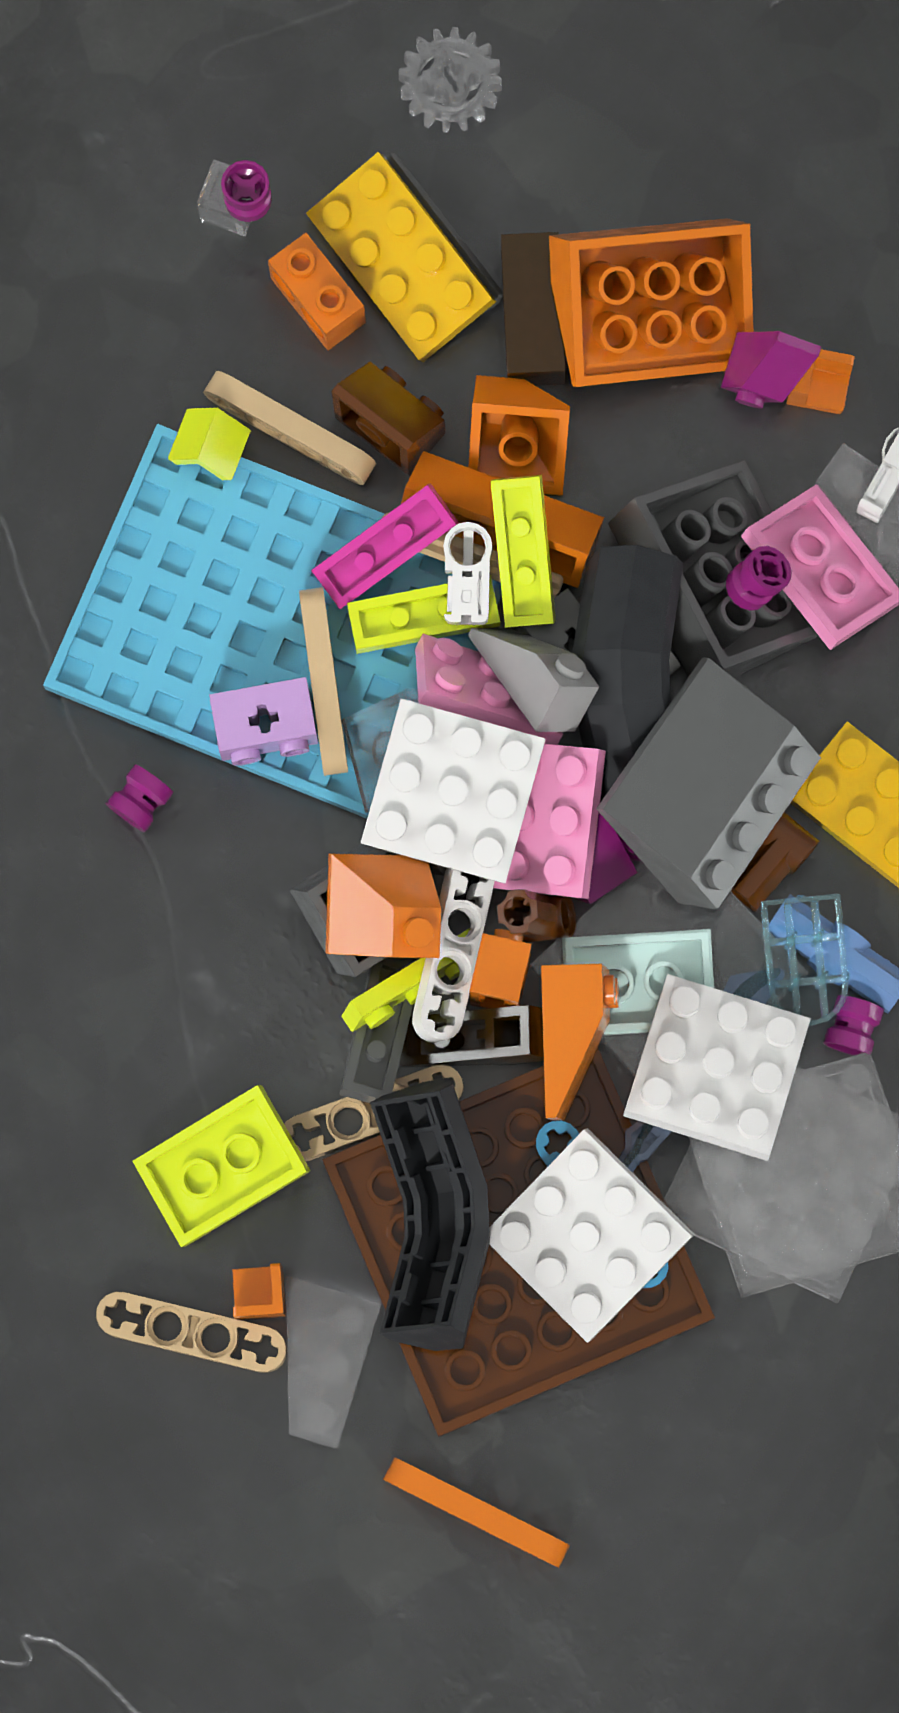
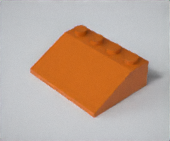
M726 218L549 235L551 286L572 386L574 387L726 371L737 332H754L749 223Z

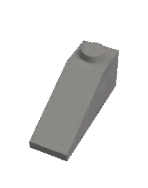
M471 628L468 637L536 732L576 731L599 688V685L586 669L584 662L576 654L509 628Z

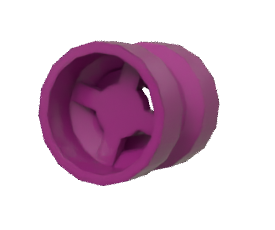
M242 160L233 163L225 170L222 175L221 187L225 206L230 215L244 222L257 221L265 216L271 207L272 195L268 174L264 168L254 161Z
M770 546L756 548L727 575L726 589L729 597L740 608L749 611L762 608L774 595L781 592L789 584L792 574L790 563L784 554L776 548Z
M134 764L126 775L127 783L123 789L115 791L105 804L123 820L138 830L146 832L154 821V811L158 806L165 805L173 795V791L153 774Z
M838 995L833 1008V1012L836 1015L835 1023L827 1028L823 1044L846 1054L870 1058L874 1047L871 1034L873 1029L880 1025L884 1009L859 998Z

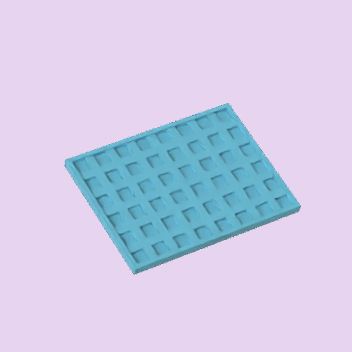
M157 424L43 684L45 690L222 760L218 748L209 694L306 677L318 738L299 590L323 587L311 570L382 519L384 513L243 457L239 460L232 480H221L199 464L176 465L168 459L178 432ZM418 552L351 602L447 584L448 576H452V574L445 573L444 561ZM492 579L498 608L502 599L501 582ZM324 589L348 773L324 776L319 744L309 745L310 751L301 755L283 757L280 755V751L260 754L261 760L258 762L234 766L367 819L400 700L405 699L418 703L415 648L418 642L357 654L347 605L339 609ZM469 632L442 637L451 639L460 646L478 651L468 637ZM269 715L260 716V722L257 726H259L261 733L270 732V725L273 722L270 721ZM226 760V761H224V762H227V763H229V764H232V761H231V760Z

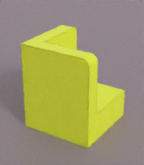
M218 407L187 409L168 459L176 465L199 464L221 480H232L251 430Z

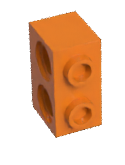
M304 233L268 260L272 281L328 351L366 323L364 305L307 233Z
M495 929L494 935L482 934L469 991L470 1005L486 1009L521 1005L531 960L532 945L523 942L524 936L511 934L509 930Z

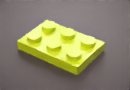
M262 1085L253 1087L132 1161L180 1247L188 1246L311 1171Z

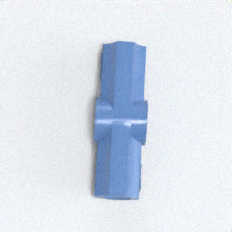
M791 894L788 896L767 926L766 931L784 945L808 959L807 964L822 977L840 987L846 985L869 1002L882 1007L884 1012L888 1014L899 999V968L870 949L871 944L855 930L837 921L834 923L830 922Z

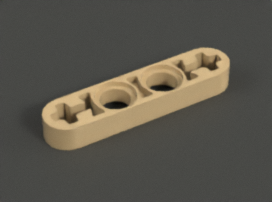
M216 371L203 392L210 401L220 408L353 483L364 485L376 465L375 460L361 449L226 373Z
M320 587L299 590L324 776L348 773L324 589Z
M441 1064L395 1079L393 1091L407 1088L409 1084L415 1082L433 1081V1077L437 1075H442L443 1079L451 1077V1080L456 1085L454 1088L459 1101L462 1099L464 1088L458 1071L451 1066ZM349 1097L296 1115L284 1123L293 1138L295 1136L293 1128L302 1125L306 1132L317 1130L321 1127L315 1119L326 1115L327 1129L335 1142L324 1145V1136L321 1135L309 1141L311 1149L301 1152L299 1146L296 1145L305 1161L319 1158L380 1135L370 1103ZM344 1108L356 1109L362 1115V1127L354 1135H343L334 1126L335 1116Z
M113 1292L106 1295L100 1301L96 1310V1319L101 1329L115 1338L259 1373H269L277 1370L284 1363L287 1356V1345L284 1338L278 1331L270 1327L126 1292ZM119 1301H125L127 1311L143 1316L142 1306H151L152 1309L145 1319V1336L135 1335L140 1325L128 1321L122 1322L120 1329L112 1328L113 1320L106 1316L107 1309L117 1308ZM165 1312H172L178 1315L182 1323L180 1334L170 1341L159 1339L154 1332L156 1318ZM213 1324L225 1326L230 1333L228 1347L218 1353L206 1350L202 1343L204 1330ZM238 1329L249 1330L244 1340L253 1343H261L263 1336L272 1337L271 1345L278 1349L277 1356L268 1357L265 1364L257 1363V1354L242 1349L241 1360L232 1358L239 1344Z

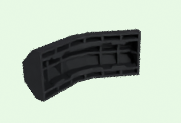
M639 545L600 547L587 560L573 653L584 662L586 669L599 685L578 727L583 748L606 751L600 802L672 701L670 694L669 657L683 563L675 555Z
M450 1077L422 1082L383 1095L370 1102L403 1199L405 1235L380 1334L394 1342L433 1351L464 1348L490 1243L487 1183Z

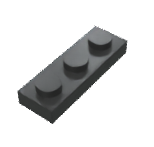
M391 957L384 958L369 968L364 992L412 963ZM407 999L392 1007L395 1014L378 1027L370 1029L365 1024L354 1031L339 1095L370 1103L383 1095L392 1093L413 1004L410 1005Z

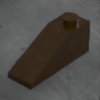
M520 1005L465 1011L460 1031L453 1038L437 1043L427 1042L420 1038L412 1024L413 1016H410L399 1067H431L441 1064L447 1066L503 1065L543 1062L542 1008L532 1005ZM440 1014L428 1015V1019L435 1022V1031L437 1028L447 1025V1019L442 1018Z

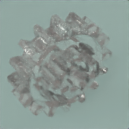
M453 27L450 37L443 38L438 28L433 29L432 42L428 43L425 39L418 37L416 39L418 53L405 52L404 63L408 67L399 69V81L405 83L400 88L402 100H412L409 104V113L412 116L418 115L422 111L425 113L424 126L429 128L435 120L441 121L443 132L448 133L451 122H458L460 128L465 131L468 130V118L471 116L481 123L485 120L483 106L495 109L497 96L493 92L501 91L502 78L495 76L500 72L499 59L488 60L492 55V46L489 43L479 48L476 46L477 33L472 31L464 40L459 38L458 27ZM434 58L435 61L431 68L422 71L427 62ZM444 67H447L448 73L452 75L453 80L458 81L456 83L457 93L454 92L452 84L449 85L448 80L443 78L445 76ZM482 83L477 94L467 102L466 98L470 91L478 89L479 84ZM433 101H437V102H439V103H441V104H443V105H445V106L436 104V103H434Z

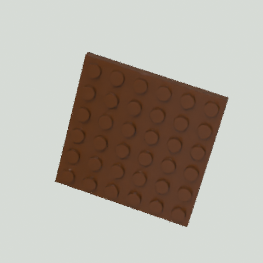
M597 1048L564 1121L570 1123L579 1134L588 1128L619 1158L625 1148V1131L632 1125L629 1118L623 1116L624 1106L601 1053ZM544 1066L459 1101L487 1183L489 1227L547 1168L536 1149V1138L539 1130L545 1124L553 1121L545 1116ZM555 1130L550 1131L547 1134L550 1143L545 1147V1150L549 1155L556 1151L561 1154L567 1147V1143L572 1139L570 1134L566 1132L563 1135H559ZM378 1135L322 1160L386 1310L405 1237L403 1199L382 1137ZM638 1139L631 1154L623 1162L627 1168L641 1149ZM641 1162L635 1168L633 1174L666 1206L648 1162ZM489 1244L464 1348L433 1351L403 1343L399 1344L438 1437L709 1322L715 1319V1316L683 1246L668 1261V1272L663 1281L652 1288H642L587 1343Z

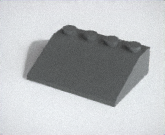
M745 460L635 497L608 522L619 546H643L675 555L683 563L671 645L688 677L702 658H709L735 678L819 637L783 590L774 595L762 608L751 611L740 608L727 593V575L752 552L741 535L749 526L772 513Z
M702 658L596 809L679 904L718 910L821 757L791 722L711 659Z

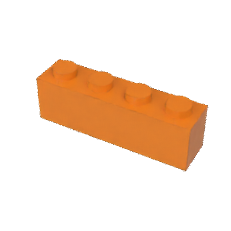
M423 451L405 486L401 504L431 483L458 522L476 523L486 529L491 537L492 549L497 551L491 480L499 478ZM544 495L551 572L560 574L563 577V583L578 588L585 574L587 560L594 554L605 517ZM464 531L455 536L464 539ZM473 531V543L486 547L482 536Z

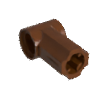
M784 812L730 893L744 906L756 912L789 873L793 875L820 841Z
M524 889L508 891L505 900L497 905L498 923L508 927L511 934L524 936L523 942L525 943L570 938L575 933L576 911L571 897L548 896Z

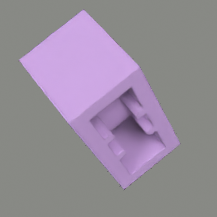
M306 677L209 694L222 761L231 760L232 765H247L260 761V754L280 751V755L283 757L296 756L309 752V745L319 744ZM262 715H269L270 721L273 722L270 725L271 731L268 733H261L259 726H257L260 722L259 717Z

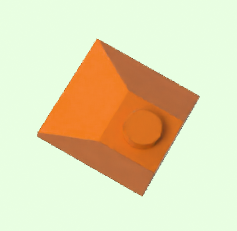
M476 375L472 403L468 467L499 479L542 475L544 494L563 495L570 406L525 379Z
M329 853L326 954L440 958L441 905L428 862L403 855Z

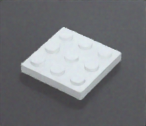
M401 699L361 844L505 884L545 738Z
M667 974L623 1116L768 1161L811 1018Z
M586 1128L489 1227V1244L588 1343L695 1234Z

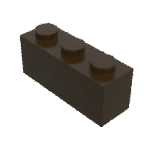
M559 232L501 234L507 378L525 379L535 386L564 385L565 369H569L551 286L549 235H558Z

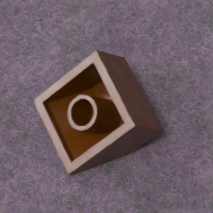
M370 361L340 381L332 389L335 418L410 476L422 452L429 453L444 436L445 420L442 418L444 412L428 397L422 395L418 399L404 388L407 385L405 380L393 369L384 366L381 370Z

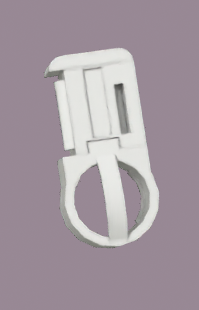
M899 427L894 429L886 438L881 452L882 464L863 498L860 500L856 511L877 524L899 487ZM896 433H898L889 451L885 456V449L888 441Z
M471 522L459 523L450 529L445 536L443 544L445 573L452 574V576H448L447 612H452V614H444L445 621L451 625H485L489 619L490 560L493 551L491 537L486 529L479 524ZM462 531H464L463 565L455 561L450 549L451 540ZM473 531L482 536L486 546L481 561L473 565Z

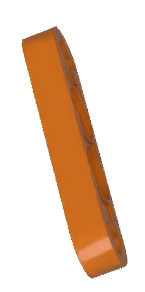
M393 1458L383 1478L384 1481L558 1568L570 1547L569 1544L398 1458Z

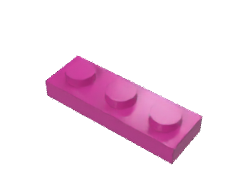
M430 483L311 571L337 607L342 609L347 603L360 596L459 522Z

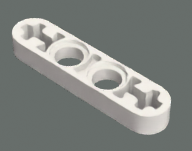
M447 868L445 871L439 897L441 905L440 958H425L412 1018L415 1032L420 1038L427 1042L436 1043L453 1038L460 1031L463 1024L495 882L479 877L478 883L469 886L466 900H454V896L457 897L465 894L468 880L466 877L461 876V871ZM474 899V900H475V904L472 903V902H470V901H468V900ZM454 910H460L469 917L470 930L465 937H458L449 929L448 918ZM443 957L451 958L458 964L460 974L454 985H447L438 976L437 966ZM432 991L438 994H453L454 999L442 1001L440 1016L447 1019V1025L439 1027L435 1031V1022L428 1019V1013L438 1010L442 996H433Z

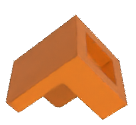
M821 349L817 359L788 395L786 404L841 414L845 406L855 356Z
M281 1263L270 1264V1267L232 1269L235 1303L233 1317L235 1319L251 1320L286 1317L284 1274Z

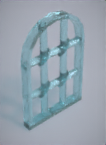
M830 894L809 897L798 895L796 898L761 901L768 976L766 984L769 987L773 1005L776 1008L785 1010L778 1001L775 988L789 987L788 991H792L793 1012L802 1015L799 986L816 985L815 989H819L821 1018L810 1021L809 1026L828 1022L842 1009L847 999L850 973L847 970L841 895ZM835 899L838 932L824 934V929H821L818 901ZM811 902L814 935L797 936V931L794 932L791 903ZM783 904L786 937L770 939L767 906ZM839 940L842 974L828 976V971H825L822 942ZM812 943L811 947H815L817 977L801 978V973L798 974L795 944ZM785 945L784 949H788L790 979L774 980L771 946ZM843 982L841 998L835 1009L829 1013L826 984Z

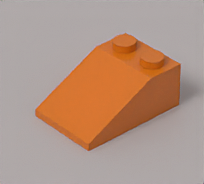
M602 963L541 966L545 1116L553 1121L565 1120L611 1020L610 1008H619L618 978H615L614 975H609V970Z

